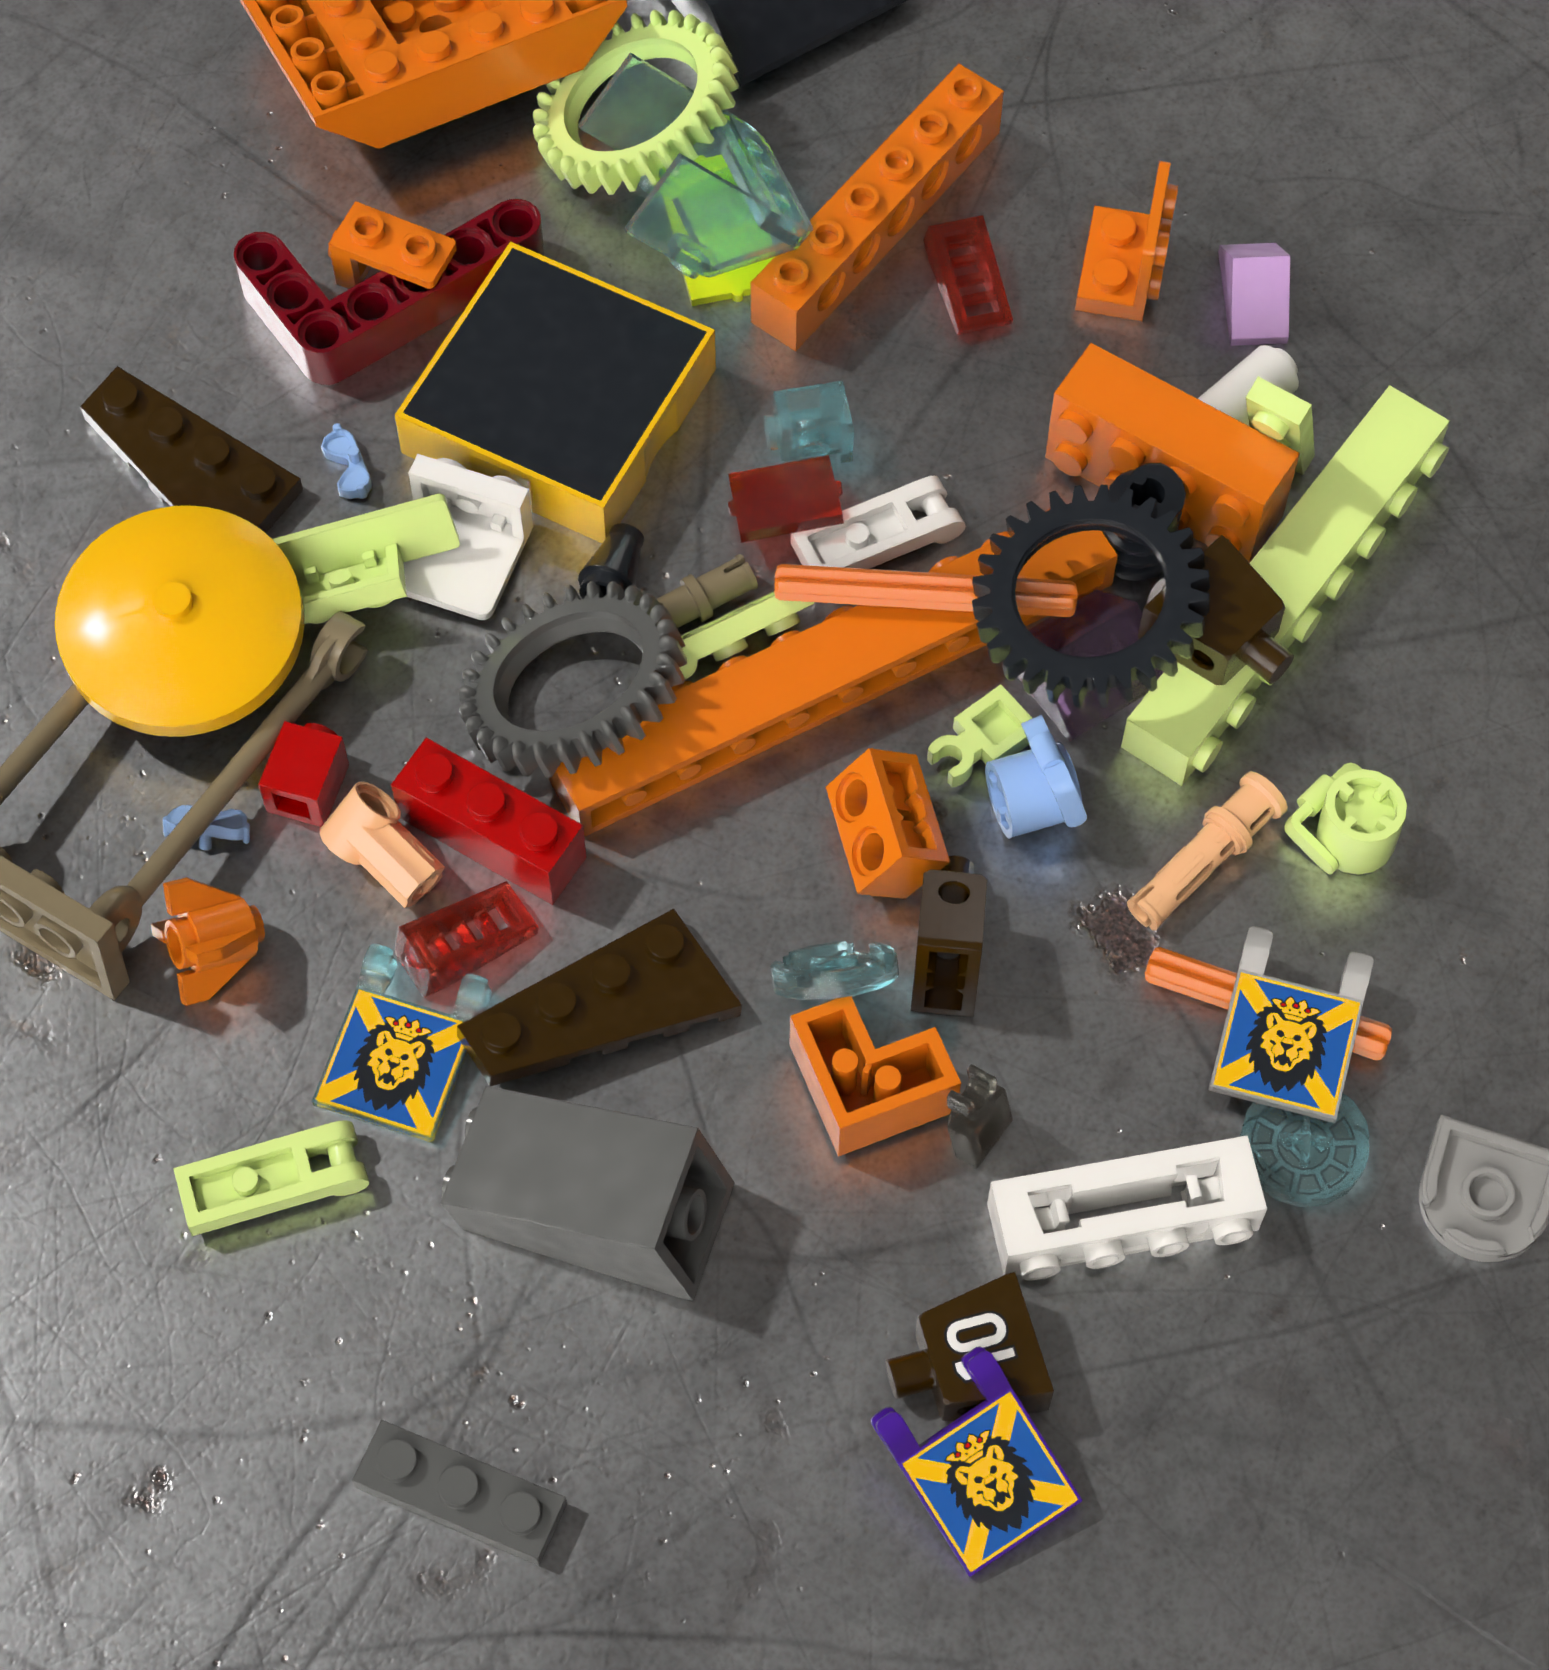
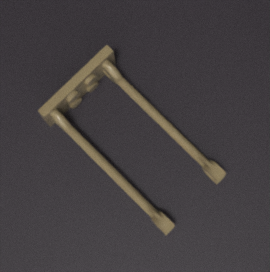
M342 611L334 614L326 622L314 642L310 658L311 665L126 886H115L106 891L90 908L65 895L61 886L43 871L34 869L29 873L14 864L10 855L0 847V931L115 1001L130 982L122 952L131 941L139 925L142 906L271 752L284 721L295 723L321 690L329 687L334 680L345 681L359 668L369 649L353 641V639L364 631L366 625ZM74 684L69 687L0 766V805L89 704Z

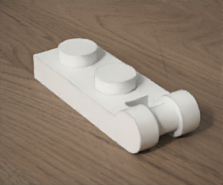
M927 476L791 531V545L802 565L870 569L933 542L938 544L950 542L962 534L966 525L956 508H949L945 501L947 491L939 477ZM912 511L925 512L927 516L916 520Z

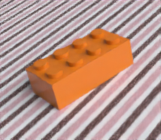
M1090 343L1054 392L1045 458L1052 461L1065 474L1080 476L1098 487L1101 484L1108 485V490L1119 475L1129 470H1135L1148 463H1162L1168 466L1183 481L1186 492L1178 530L1190 527L1193 531V538L1206 544L1207 547L1223 535L1250 563L1283 517L1300 453L1099 346Z

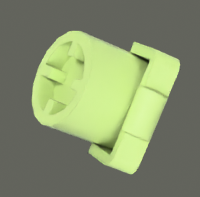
M1346 763L1331 777L1325 774L1321 775L1297 799L1299 808L1287 819L1284 828L1287 835L1325 873L1333 874L1337 869L1345 873L1357 875L1371 873L1384 866L1392 856L1406 819L1407 803L1402 789L1390 777L1379 771L1362 769L1355 763ZM1321 811L1316 836L1314 837L1301 823L1308 816L1314 817Z

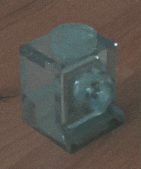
M843 381L773 391V415L764 416V427L769 451L779 450L782 462L792 460L810 462L822 459L826 455L838 453L841 463L853 461L854 427Z

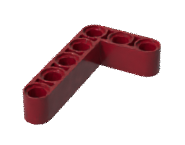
M509 199L446 233L445 236L456 241L457 250L437 284L432 289L424 288L380 271L333 299L328 300L282 240L268 232H253L240 239L234 248V261L245 299L305 376L312 382L320 385H334L463 312L510 241L544 256L541 214L537 207L529 201Z

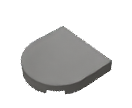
M1440 1115L1419 1186L1420 1210L1431 1233L1450 1251L1464 1258L1479 1262L1505 1261L1527 1251L1539 1239L1549 1222V1149Z

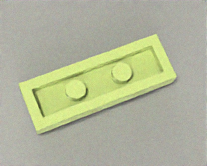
M1258 376L1246 396L1249 426L1299 452L1300 455L1295 471L1304 475L1315 456L1312 404Z

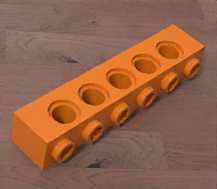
M958 63L751 281V323L796 352L1000 133L1004 91Z

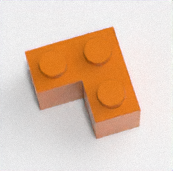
M851 994L790 1016V1048L838 1157L957 1112L961 1081L936 1027L875 1049Z

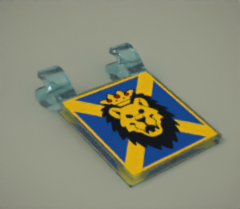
M372 944L368 947L357 987L311 1102L314 1106L434 1143L467 1055V1051L457 1037V1025L487 1010L492 997V991L485 977L466 974L459 987L452 1015L386 995L385 992L391 984L398 967L397 960L394 958L392 949L379 944Z

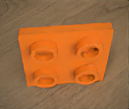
M1159 161L1150 214L1094 205L1077 293L1076 311L1143 321L1146 299L1158 301L1179 186L1167 184L1171 162Z

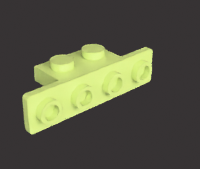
M443 494L431 495L273 539L289 560L296 575L303 600L304 624L324 623L340 611L348 613L367 607L379 608L393 600L407 597L404 562L455 549L460 545L459 535Z

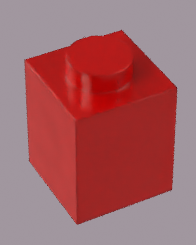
M284 721L258 783L266 812L322 827L329 818L349 768L343 737L338 736L333 730L321 724L307 723L301 726Z

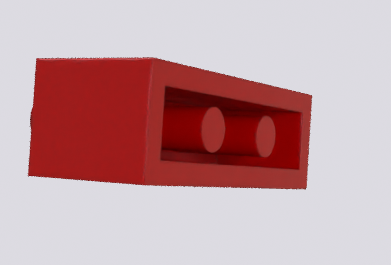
M427 737L391 784L394 801L401 811L400 819L551 905H554L587 858L582 824Z

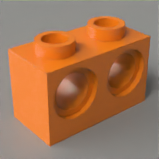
M868 748L826 786L857 894L906 899L923 885L924 872L928 870H941L950 863L916 754Z

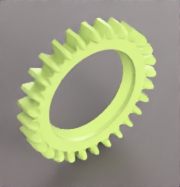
M652 10L650 14L651 22L647 27L641 16L633 13L631 15L632 26L630 31L625 32L621 25L616 22L612 28V38L609 40L604 39L583 70L565 76L564 79H557L546 84L552 95L545 92L537 94V104L540 108L535 109L532 114L533 121L536 124L533 128V134L541 155L549 167L553 169L558 179L562 181L566 178L574 189L583 184L590 194H594L603 185L608 195H613L621 182L624 181L629 191L632 192L636 191L641 176L646 175L651 184L654 185L658 183L659 170L665 167L673 174L679 172L677 159L680 156L691 160L698 158L699 156L693 147L696 142L713 143L715 139L708 128L726 125L727 119L722 110L735 106L736 102L730 92L739 89V84L734 77L738 70L731 58L732 55L722 37L715 32L709 23L700 22L699 18L693 14H688L684 19L682 14L676 10L670 11L667 23L662 13L658 10ZM653 58H671L682 61L697 73L696 88L688 105L672 124L656 136L636 146L616 151H595L582 146L578 134L581 112L594 91L615 73L632 64Z

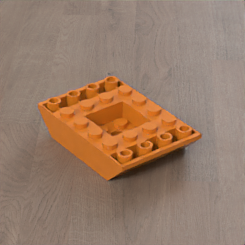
M240 0L315 126L378 149L583 70L627 8V0Z

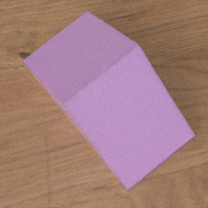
M1277 243L1219 245L1218 255L1230 346L1287 344L1289 338L1290 255Z

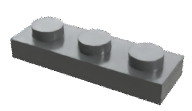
M382 1419L352 1479L354 1487L538 1566L567 1506L566 1497Z

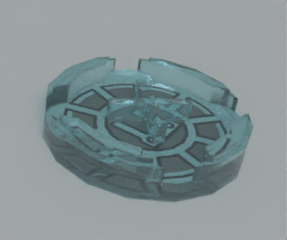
M846 941L817 944L789 952V955L782 957L783 962L775 960L770 966L773 989L777 995L802 1000L834 999L878 990L893 983L899 977L897 953L889 945L872 941L868 943L869 952H855L854 943H847Z
M1344 1093L1342 1094L1335 1123L1253 1102L1247 1109L1239 1136L1248 1135L1262 1190L1277 1201L1298 1207L1327 1205L1348 1194L1366 1168L1370 1149L1367 1121L1355 1102Z

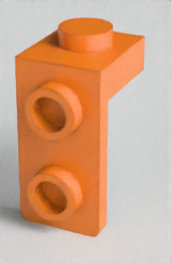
M357 201L354 202L328 243V256L332 260L336 284L347 289L364 281L372 267L424 288L432 289L437 284L457 250L456 241L453 238Z

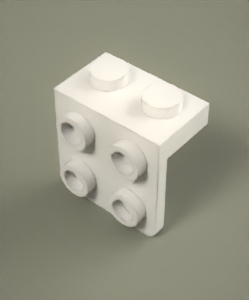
M417 454L408 472L413 500L435 494H443L456 526L460 545L455 549L404 562L406 595L409 598L477 620L489 619L499 603L533 528L529 489L522 487L518 482L506 476L496 475L490 477L468 470L462 464L452 459L439 458L436 460Z

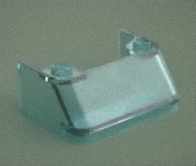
M630 52L578 125L580 130L615 150L630 148L651 139L672 124L688 105L694 90ZM722 110L727 119L725 126L708 128L715 139L713 143L696 142L693 145L699 156L698 158L691 160L679 153L668 169L663 167L659 170L658 182L654 185L651 184L646 175L641 176L638 186L649 193V195L624 227L627 234L668 256L675 268L693 279H696L699 274L705 277H714L796 250L813 230L808 216L766 139L747 122L727 110Z

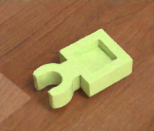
M1000 684L954 717L953 730L958 736L944 735L935 739L928 748L927 761L933 765L946 756L956 758L960 763L948 771L947 783L952 788L960 786L970 778L973 764L980 759L986 765L989 761L1016 754L1027 747L1029 742L1021 723L1032 719V717Z

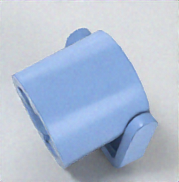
M1042 714L1021 723L1031 749L989 761L985 767L989 797L1003 833L1009 839L1064 822L1068 827H1077L1083 824L1087 819V814L1083 807L1077 774L1066 748L1060 741H1055Z

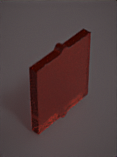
M829 455L728 474L733 500L728 502L730 515L737 518L741 543L844 524L839 497L843 494L842 483L834 479Z

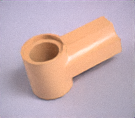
M358 782L320 828V837L328 849L336 856L348 863L362 865L404 908L415 905L443 877L442 872L445 866L398 821L401 818V811L387 793L373 784Z

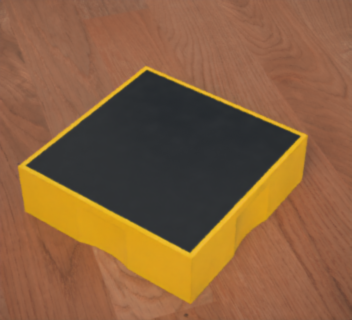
M510 241L395 413L401 453L413 459L416 458L417 454L436 460L448 458L457 461L468 470L490 477L496 475L509 477L518 482L522 487L529 489L533 513L603 543L608 537L612 526L621 523L644 486L656 454L663 444L678 431L715 372V330Z

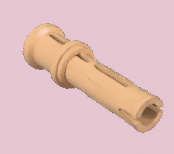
M1247 772L1240 779V788L1221 807L1213 806L1205 813L1203 819L1204 827L1157 872L1151 881L1127 901L1130 912L1143 926H1149L1151 930H1157L1171 913L1231 854L1236 856L1249 850L1253 843L1252 837L1271 818H1281L1287 812L1288 806L1285 798L1271 781L1257 772Z

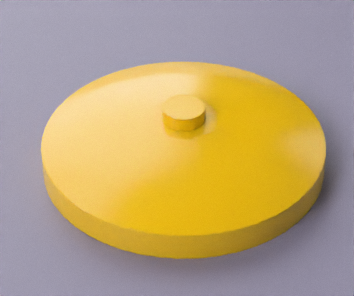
M171 506L146 511L114 525L83 551L67 574L58 596L55 612V633L59 654L70 679L83 698L99 713L109 720L137 732L167 737L191 736L215 731L239 721L258 709L277 691L290 673L302 644L304 607L297 578L289 560L274 540L251 522L223 510L202 506Z

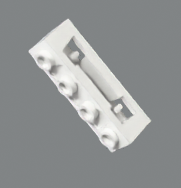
M1248 1135L992 1181L987 1201L1003 1275L1015 1272L1016 1275L1021 1274L1022 1279L1029 1281L1051 1277L1060 1272V1267L1084 1262L1091 1269L1110 1267L1122 1262L1125 1259V1255L1150 1251L1154 1257L1171 1256L1186 1250L1189 1247V1243L1214 1239L1217 1245L1236 1244L1253 1236V1231L1259 1230L1267 1211ZM1187 1184L1185 1190L1181 1191L1183 1201L1080 1219L1078 1228L1065 1230V1225L1070 1222L1068 1214L1171 1196L1172 1187Z

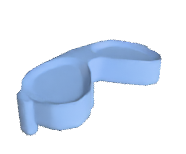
M336 423L332 426L333 431L324 437L321 450L327 460L348 466L337 482L339 496L346 499L366 498L373 485L354 435L343 429L339 423Z
M181 805L163 817V835L165 837L171 833L191 809V805ZM237 809L221 811L199 837V848L201 850H210L212 848V837L226 840H243V843L248 844L250 842V824L247 822V816Z

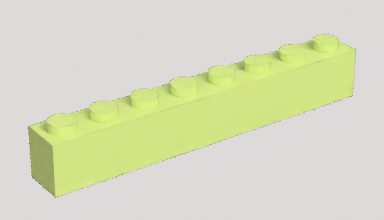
M1391 385L1384 391L1250 562L1251 566L1283 600L1285 611L1279 632L1274 639L1286 649L1290 647L1295 639L1304 643L1309 638L1321 619L1322 612L1318 610L1327 597L1336 601L1343 594L1354 575V570L1351 569V566L1359 556L1369 559L1373 555L1386 533V528L1382 527L1391 514L1400 518L1406 512L1418 491V488L1414 486L1422 474L1431 478L1439 469L1448 453L1449 447L1442 443L1450 420ZM1177 662L1178 672L1176 675L1170 677L1163 672L1157 680V689L1153 692L1148 691L1127 718L1121 748L1180 786L1186 782L1195 769L1202 773L1205 772L1215 760L1222 747L1223 741L1219 740V737L1229 725L1238 729L1243 724L1256 702V697L1252 695L1262 682L1269 686L1272 685L1249 666L1245 665L1225 685H1215Z

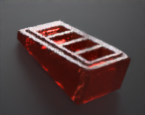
M980 215L929 226L923 242L956 335L1012 324L1013 317L984 216ZM970 246L971 254L950 258L948 251ZM977 265L979 270L976 273L957 277L954 273V269ZM984 284L986 291L961 296L959 288ZM991 302L994 312L967 317L964 307Z
M505 881L399 926L395 954L421 995L427 997L451 986L538 934L539 926L509 883ZM496 908L508 927L500 930L488 912ZM473 921L484 938L477 940L467 924ZM451 934L460 948L453 950L445 937Z

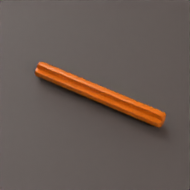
M780 564L775 571L774 593L775 598L784 601L973 612L972 600L978 597L974 594L972 580L973 577L979 575ZM1017 578L1015 596L1019 614L1071 617L1075 614L1078 590L1076 583L1073 581Z

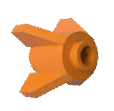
M188 877L163 883L167 913L171 916H178L177 918L152 923V935L161 942L166 943L170 958L176 968L179 970L191 968V970L177 973L181 1003L188 1006L210 1000L252 957L256 956L258 943L262 942L265 937L261 914L256 906H249L241 896Z

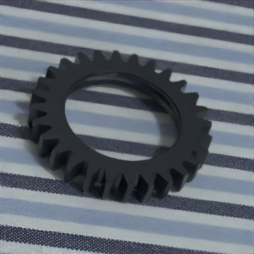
M1101 484L1094 501H1088L1082 486L1078 485L1074 487L1072 503L1066 504L1056 491L1049 492L1050 510L1046 512L1033 501L1026 503L1028 523L1011 515L1008 516L1005 520L1010 537L994 533L990 536L991 551L994 555L980 554L978 563L980 573L983 575L975 576L972 580L974 594L978 597L972 600L974 617L979 621L976 625L980 641L987 644L988 655L993 663H1001L1003 661L1004 676L1008 680H1015L1024 672L1022 680L1024 690L1028 694H1034L1041 684L1047 682L1048 702L1052 704L1059 700L1060 695L1066 688L1071 689L1073 705L1076 708H1081L1087 692L1094 690L1100 706L1105 708L1108 706L1110 688L1116 687L1127 702H1131L1134 700L1133 681L1139 680L1149 691L1153 692L1157 689L1155 668L1164 671L1170 677H1174L1178 672L1177 659L1173 653L1179 654L1186 659L1192 657L1194 642L1191 637L1201 638L1204 635L1205 621L1203 616L1210 613V595L1207 593L1210 590L1209 570H1202L1205 567L1203 549L1192 548L1194 540L1193 531L1190 527L1176 531L1178 528L1177 514L1173 510L1156 518L1158 514L1157 500L1152 497L1136 509L1134 508L1133 490L1126 488L1117 502H1110L1108 485ZM1098 530L1125 535L1151 550L1158 558L1164 572L1165 599L1161 612L1152 627L1130 646L1111 654L1093 657L1061 653L1051 649L1035 638L1024 625L1019 615L1015 596L1017 577L1027 561L1048 543L1068 534Z

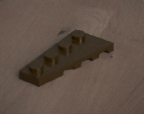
M118 366L80 406L84 419L129 467L133 466L147 481L148 487L163 503L166 501L170 507L202 506L223 510L251 522L267 533L303 492L301 478Z
M673 908L457 1025V1037L489 1086H494L569 1065L571 1058L600 1050L605 1055L628 1048V1042L661 1033L664 1038L689 1031L690 1025L718 1018V1021L722 1022L740 1017L742 1004Z

